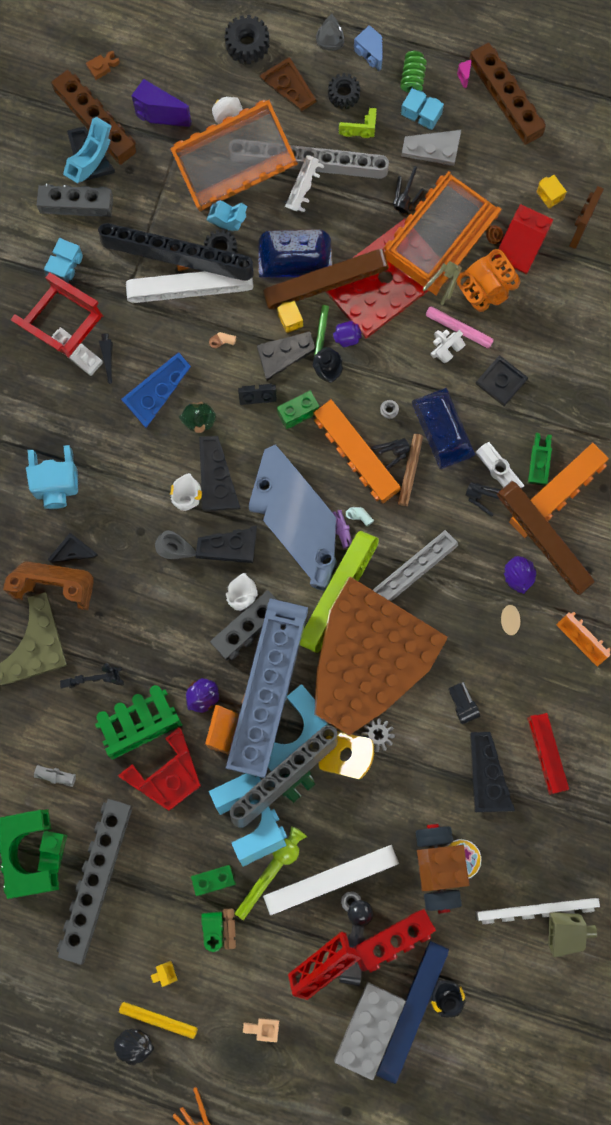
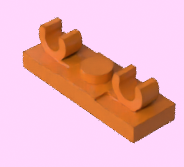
M569 612L556 625L598 667L611 655L609 653L611 649H605L601 645L603 641L600 640L598 642L595 636L582 625L583 620L578 621L574 617L576 613Z

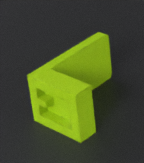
M369 108V115H365V124L340 122L339 135L346 137L361 136L362 138L374 137L377 109Z

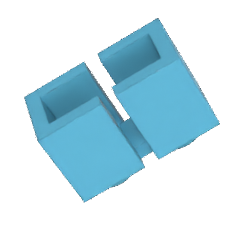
M412 88L402 104L401 115L413 121H416L417 117L420 116L421 118L418 123L433 130L442 114L444 104L436 98H427L424 92Z
M59 238L53 250V254L56 257L50 256L44 271L46 275L50 272L68 283L69 280L73 279L75 274L74 267L76 268V265L80 264L83 254L80 246Z

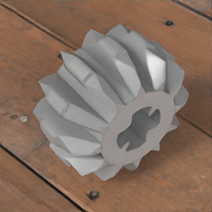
M380 718L377 719V725H375L373 720L370 721L371 727L364 725V729L368 732L361 733V736L368 737L373 741V745L376 746L375 752H379V746L386 751L385 743L390 746L393 744L388 738H395L394 734H388L394 728L389 727L386 729L388 721L380 725ZM378 730L381 731V736L383 737V739H374V731H376V733L378 732Z

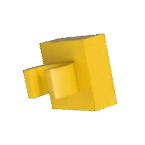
M171 961L156 966L157 973L151 975L153 983L160 981L162 987L178 980Z

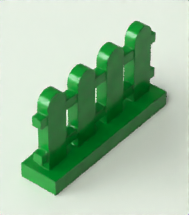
M154 685L150 688V697L144 699L141 694H135L132 697V706L127 708L124 703H117L114 707L116 714L110 717L104 711L97 714L98 723L95 726L97 729L101 728L106 740L102 742L105 747L109 745L105 750L111 760L183 725L178 715H173L176 712L174 706L170 708L165 698L168 695L166 689L162 691L159 686ZM152 702L155 703L159 714L153 717L147 706ZM137 711L141 723L134 725L130 713ZM118 719L124 730L119 734L116 733L112 722Z

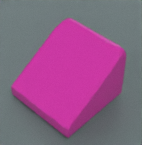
M471 60L460 63L457 75L463 88H467Z

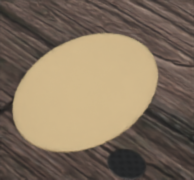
M513 605L506 606L501 615L503 630L508 635L516 634L520 627V614Z

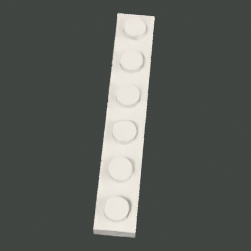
M598 898L486 910L476 912V919L478 921L482 920V924L494 923V919L502 918V922L514 921L516 916H522V919H533L534 914L550 917V912L562 911V913L575 914L574 910L582 909V913L594 912V907H600Z

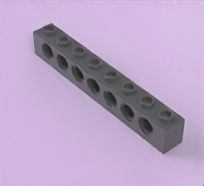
M110 799L102 805L100 813L103 816L101 822L98 821L94 833L97 835L95 841H91L88 853L91 854L89 860L84 862L82 868L84 876L82 881H78L76 887L78 895L76 900L72 901L69 912H72L70 920H66L63 932L66 933L64 939L59 941L57 952H59L58 958L80 965L85 962L133 809L131 805ZM111 816H116L118 820L114 827H110L108 824V819ZM105 835L111 837V844L107 847L102 844V838ZM100 854L105 857V863L102 866L96 864V857ZM93 874H96L99 878L96 886L91 885L89 881ZM86 894H90L93 898L92 904L89 906L83 902ZM80 914L86 917V923L83 926L77 922V917ZM73 934H77L80 937V943L77 946L71 943V936Z

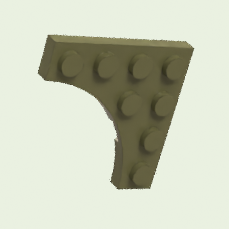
M46 592L28 597L29 622L27 630L17 649L0 663V686L67 666L49 597Z

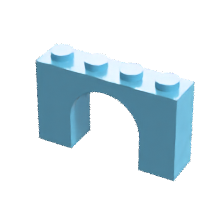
M302 684L287 696V700L301 715L304 722L303 732L296 741L290 744L274 742L268 766L271 772L322 727L330 725L314 715L315 699Z
M244 774L210 790L209 793L219 814L221 815L229 811L233 804L261 781L260 777ZM253 800L251 801V804H257L260 801ZM269 806L262 811L261 822L254 832L232 842V846L243 867L287 846L284 840L287 838L283 827H278L276 823L279 818L275 809L270 810Z

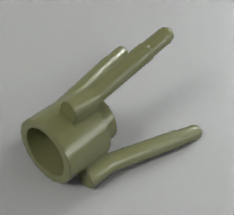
M451 261L447 265L443 263L440 270L424 286L423 291H426L445 271L444 276L450 278L440 303L444 305L446 298H451L462 267Z

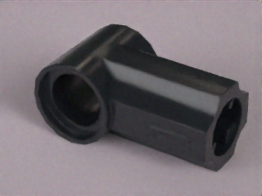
M464 682L448 688L461 724L480 717L478 707L472 701Z

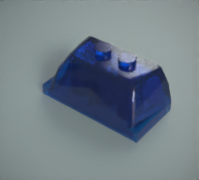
M271 230L264 232L258 240L259 277H299L332 265L331 238L323 230Z
M447 388L412 400V405L439 469L475 457V452Z

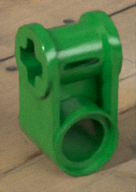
M222 912L202 913L204 946L210 952H217L223 946ZM215 936V940H219V944H216L213 949L212 945H209L208 942Z

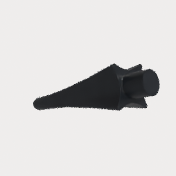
M104 333L101 334L102 341H99L105 363L108 383L112 384L113 342L109 339V334Z

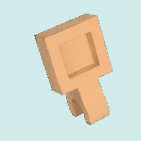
M258 1018V1024L244 1023L243 1033L257 1034V1041L277 1042L279 1020Z

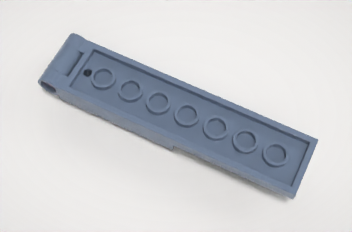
M269 599L226 769L262 778L266 777L305 626L308 607Z

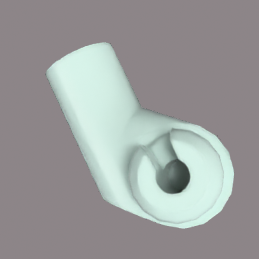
M351 507L346 511L348 519L361 520L366 526H369L374 521L364 508Z

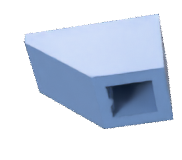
M369 25L354 39V50L359 56H363L371 67H375L380 71L382 69V36Z

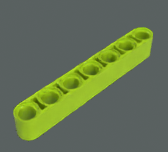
M359 531L356 534L305 626L300 646L315 653L322 649L329 610L348 577H352L357 581L361 578L378 546L379 539L363 531Z

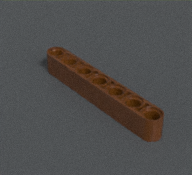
M378 249L267 287L263 290L268 309H276L284 302H297L384 272L389 269L384 250Z
M511 481L497 493L500 501L569 587L577 595H581L594 583V579L516 482Z

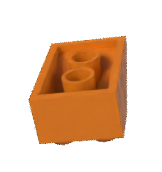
M216 705L205 745L211 750L230 754L240 714Z

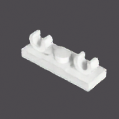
M306 156L285 207L294 211L305 212V209L301 207V202L309 203V200L304 195L311 187L312 176L320 177L315 172V169L317 167H324L321 163H318L319 159Z
M61 327L52 336V338L63 345L72 337ZM80 344L69 357L71 361L90 376L103 363L99 357L83 344Z

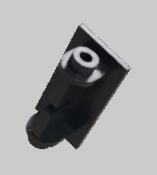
M272 383L259 385V389H255V385L238 388L240 405L277 402L276 386L272 385Z

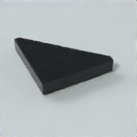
M69 533L48 558V561L53 563L95 558L98 554Z

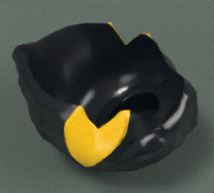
M440 980L431 995V1004L441 1017L455 1018L459 1016L466 1003L462 988L452 981Z

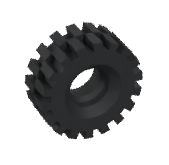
M241 15L239 20L234 18L233 23L229 22L228 28L225 29V44L229 56H233L234 61L239 59L241 64H244V61H247V64H251L253 60L254 63H257L258 58L261 60L264 58V54L268 53L270 44L268 27L264 25L262 19L258 21L256 16L252 19L251 15H247V18ZM244 37H252L254 42L246 45L241 43L240 40Z

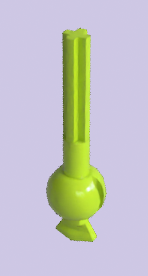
M291 827L290 836L284 839L287 846L272 852L274 858L234 913L240 919L246 918L283 864L290 865L297 860L299 855L297 844L307 837L298 828Z

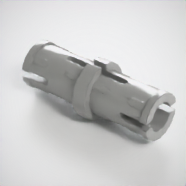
M37 765L34 772V778L44 779L52 784L59 783L73 787L76 779L75 774L65 773L57 768L49 769Z

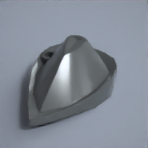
M332 13L324 21L316 35L317 46L322 50H339L344 44L343 30Z
M164 531L156 539L155 549L161 557L179 559L196 556V551L173 531Z

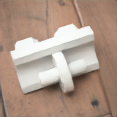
M437 330L434 333L436 339L433 341V344L435 346L439 343L441 344L430 355L433 358L438 357L443 363H447L453 357L448 350L450 346L458 352L466 345L461 338L463 333L460 330L453 332L448 338L447 336L450 334L448 330H445L443 333Z

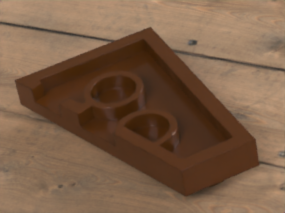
M290 57L260 75L262 81L301 112L317 102Z
M597 186L594 193L590 192L586 201L589 204H584L580 213L583 216L579 215L574 226L577 229L569 247L577 248L604 188Z

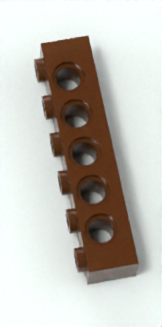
M488 42L471 51L469 58L471 66L524 145L543 136L546 127L544 119L538 116L535 106L528 101L525 91L517 85L516 78L509 73L506 63L501 61L497 50L494 47L492 48Z
M67 69L51 81L54 92L88 130H90L94 115H98V118L111 125L108 139L111 141L107 152L119 165L123 164L137 153L135 148L136 142L131 136H127L124 133L125 130L119 123L116 124L113 121L114 118L109 111H104L101 102L91 96L90 90L80 84L81 81L76 74L72 75Z

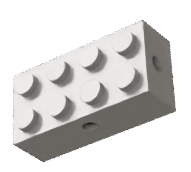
M367 982L334 1059L335 1063L373 1080L406 1002L405 999Z

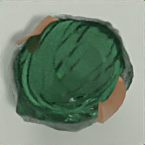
M202 402L188 404L179 416L182 423L190 431L202 433L210 429L217 418L211 406Z

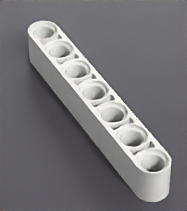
M205 271L131 279L126 282L127 301L131 303L242 292L253 289L252 278L243 281Z
M389 845L264 895L263 898L269 914L273 915L399 864L392 845Z

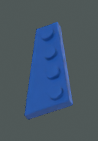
M178 352L121 399L122 402L140 423L147 428L191 366Z

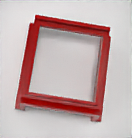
M49 272L45 278L51 285L50 289L24 320L15 314L11 321L69 358L103 315L97 307L98 301ZM57 292L90 312V315L65 345L31 325Z

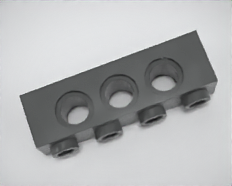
M39 185L37 208L40 214L112 217L113 194L111 189L107 187Z
M269 590L210 641L211 645L226 661L235 659L240 654L239 650L243 646L248 647L254 642L255 639L253 637L258 633L261 634L264 619L257 616L258 612L261 610L267 611L270 598L277 600ZM252 623L254 628L252 631L247 632L243 629L244 625ZM231 636H238L239 642L233 645L229 643V639Z

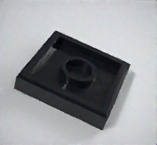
M499 355L475 384L505 407L528 380V377Z

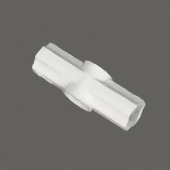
M490 442L485 443L476 451L478 457L490 470L491 476L497 479L503 488L511 481L516 482L521 489L524 487L523 483L509 467L508 461L502 459ZM495 467H503L504 472L500 473L496 471Z

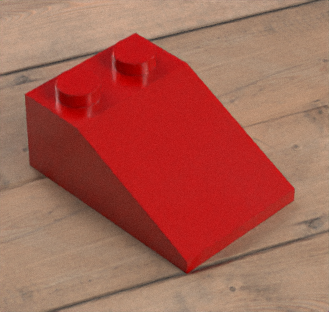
M520 204L498 249L505 254L514 269L525 274L528 273L554 219ZM496 254L494 259L502 258V256Z

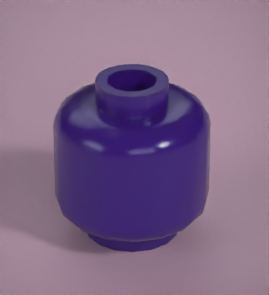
M353 321L338 324L336 332L333 333L335 342L344 348L358 344L359 338H362L359 325Z

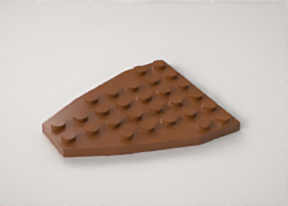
M348 577L329 610L317 669L314 715L346 735H351L385 712L430 671L448 637L357 580Z

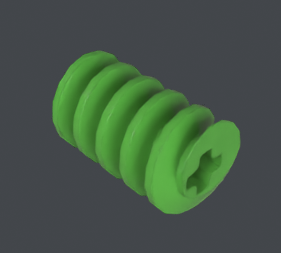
M410 51L405 55L400 86L405 92H410L412 88L420 91L423 89L422 85L424 83L423 78L427 61L419 51Z

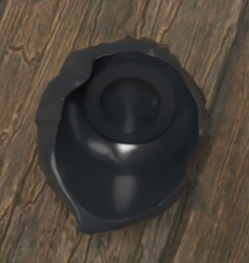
M325 347L315 354L313 367L319 378L332 383L343 371V359L338 352L330 347Z
M126 1029L114 1041L116 1056L128 1065H136L143 1062L154 1050L149 1036L138 1029Z

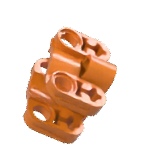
M495 249L487 256L474 262L466 271L460 273L456 282L474 309L483 312L488 309L489 304L499 305L509 297V290H515L519 287L520 278L505 254L501 250ZM500 254L502 258L492 261L494 255ZM468 276L469 278L461 285V279Z

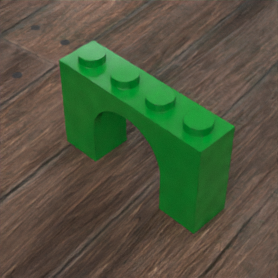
M49 809L0 817L1 872L4 875L5 883L3 890L7 899L60 890L57 870L37 873L28 872L20 865L17 856L18 846L25 836L35 832L51 830Z

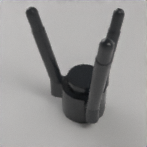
M414 166L405 192L400 196L402 176L398 177L393 205L394 209L400 213L412 211L414 204L424 192V188H422L412 202L410 201L411 198L408 196V192L417 166Z
M405 438L369 447L371 450L381 449L378 451L379 454L392 450L395 456L398 455L396 459L385 467L387 470L401 459L406 458V453L410 452L409 444Z
M471 482L465 496L469 497V502L475 504L492 517L494 514L476 499L480 500L483 494L499 499L497 494L489 491L498 493L501 489Z

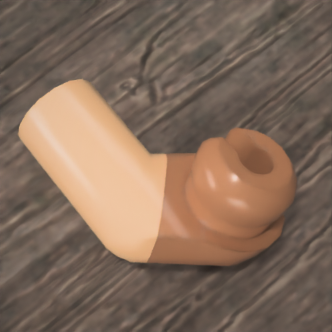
M220 332L210 338L209 345L212 348H218L225 343L235 345L236 336Z

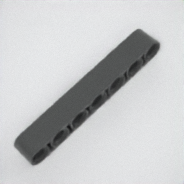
M330 725L322 727L233 804L230 809V815L234 826L242 828L248 825L329 754L338 743L335 727ZM326 736H332V737H333L332 739H329V740L325 739ZM313 748L318 749L317 752H311L310 750ZM298 761L304 762L302 765L295 764ZM283 774H288V775H289V777H287V778H282V777H280V776L283 775ZM268 787H274V790L267 791L265 789ZM253 800L260 801L257 804H251V801ZM238 813L245 814L243 817L240 818L235 817Z

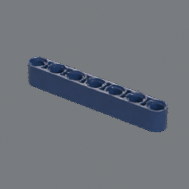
M429 941L405 999L404 1007L377 1069L376 1076L396 1084L447 958L448 948Z

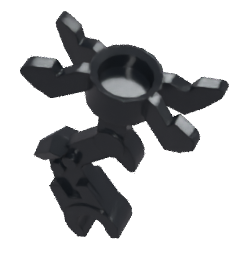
M105 663L102 666V671L106 672V674L88 677L79 675L75 676L74 679H64L60 681V688H74L80 685V683L83 684L88 681L97 682L102 679L103 682L124 685V681L119 677L122 667H110L108 663Z

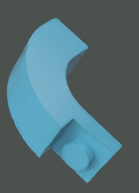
M98 117L92 119L83 147L77 154L67 158L63 175L76 183H80L93 173L103 159L111 140L108 139L111 125Z

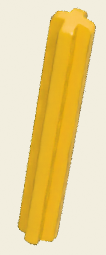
M123 1002L119 1009L120 1014L194 1039L197 1033V1028L126 1002Z

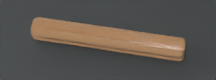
M420 434L413 435L398 504L401 506H408L423 441V436Z

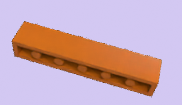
M332 399L314 412L315 424L319 429L324 428L327 432L325 434L326 438L330 443L335 442L338 446L336 448L337 452L342 458L346 456L350 461L347 463L353 472L357 471L360 474L359 480L365 487L369 486L372 492L370 493L376 501L380 500L383 504L401 491L399 484Z
M592 443L531 499L532 503L544 518L549 521L556 509L560 511L567 504L565 501L569 497L573 499L580 492L579 488L583 484L587 486L594 479L592 476L596 472L600 474L607 467L606 462L609 458ZM512 517L509 523L526 538L528 534L516 519Z

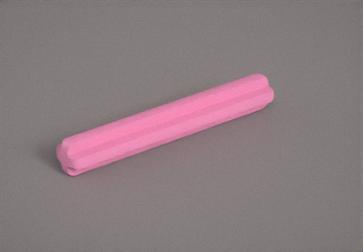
M434 307L428 308L426 312L427 317L455 332L460 330L463 336L486 348L491 347L493 338Z

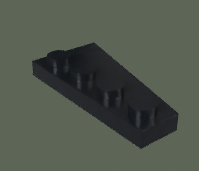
M199 437L202 510L241 509L219 437Z
M471 732L474 813L515 811L491 732Z

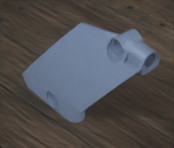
M275 444L264 450L249 502V511L265 514L263 521L310 577V585L315 589L325 591L331 581L333 570L337 566L335 558L336 517ZM265 485H270L268 489L262 490ZM326 558H331L328 564H323Z

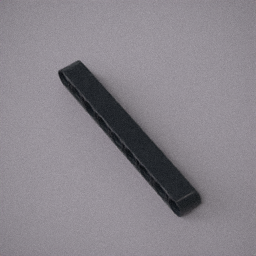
M110 223L102 224L98 228L101 244L108 249L243 281L250 280L254 275L252 259L246 255Z

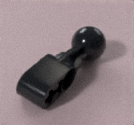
M363 900L353 902L348 908V918L353 924L352 931L347 937L349 947L351 948L366 940L363 935L364 927L373 918L371 905ZM357 962L340 974L339 983L360 986L362 970Z

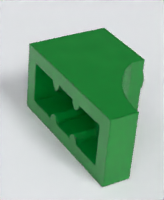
M44 831L39 849L40 860L37 871L57 870V875L59 874L68 835Z

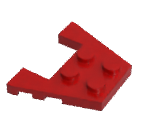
M180 727L165 738L175 750L177 756L149 778L144 780L133 764L118 775L122 780L169 811L201 787Z

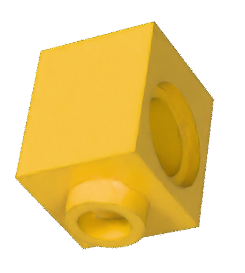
M555 175L543 178L539 182L537 194L548 209L564 200L567 192Z
M295 301L284 302L280 307H277L278 316L286 334L303 327V319Z

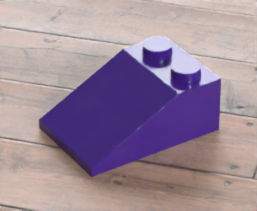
M145 79L142 80L131 95L136 116L141 120L156 124L185 127L192 125L187 104Z

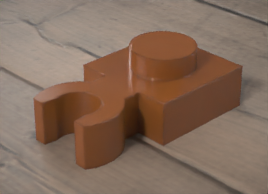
M114 51L108 52L105 58L99 55L86 63L88 70L95 80L111 72L110 67H116L120 64L118 58L111 60V58L115 57Z

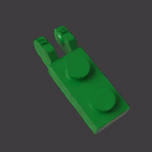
M535 433L528 483L546 486L548 484L552 452V435L547 434L545 447L539 446L540 433Z

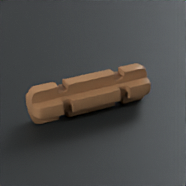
M223 909V918H225V921H223V936L226 938L224 948L235 949L234 909Z

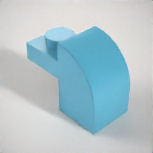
M219 200L211 205L207 221L220 228L237 231L246 218L247 206L240 203L232 207Z

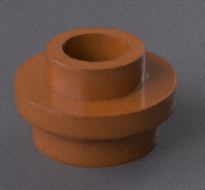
M492 225L487 229L486 237L489 243L496 244L502 240L503 231L500 227Z

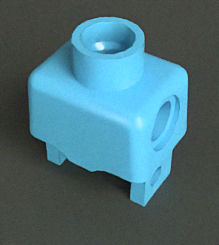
M70 445L64 446L65 462L45 460L38 465L37 454L34 450H28L29 466L26 467L29 490L36 499H43L44 508L46 509L63 508L67 506L66 496L78 493V469L74 464L73 451Z

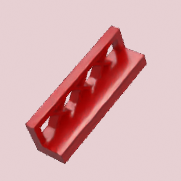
M544 713L528 717L527 720L549 795L569 790L548 714Z
M341 931L288 974L292 996L305 1000L310 999L362 958L360 950L349 947L345 932ZM341 942L342 949L336 952L338 943ZM329 952L327 960L322 963L325 953ZM315 962L313 972L309 974L310 967ZM302 973L300 981L297 983L296 976Z

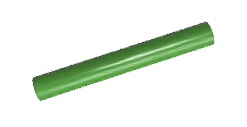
M322 305L315 354L323 348L329 311V306Z

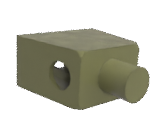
M550 912L548 946L553 957L584 951L586 949V938L597 937L596 926H587L582 915Z

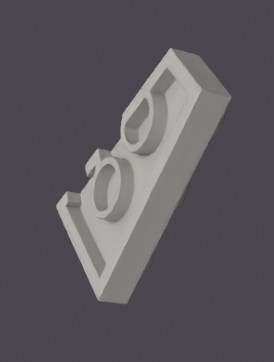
M461 130L406 136L401 156L454 166Z

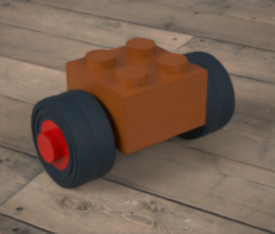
M439 824L427 825V829L417 830V846H432L430 849L417 850L422 891H438L424 894L426 911L438 910V913H448L450 909L462 907L460 891L446 889L469 886L464 845L440 847L443 844L453 843L451 826L439 827Z

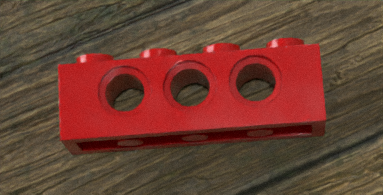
M425 909L416 911L353 947L361 952L362 958L357 961L362 971L369 970L371 973L381 967L379 963L385 960L388 963L396 959L398 952L403 950L406 953L415 948L414 943L419 940L423 943L432 938L430 934L436 930ZM409 927H412L414 929V937L409 936ZM392 936L398 941L397 947L391 944ZM375 946L379 947L381 950V954L379 957L375 956L374 954Z

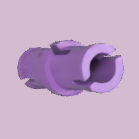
M338 510V513L336 511L333 512L336 517V535H339L343 550L348 549L347 547H350L353 540L349 532L350 527L345 522L342 510Z

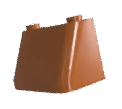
M23 562L6 577L3 590L13 599L23 600V596L26 593L34 592L35 584L38 583L63 587L65 598L69 601L77 602L78 609L88 610L94 581L88 571L34 562Z

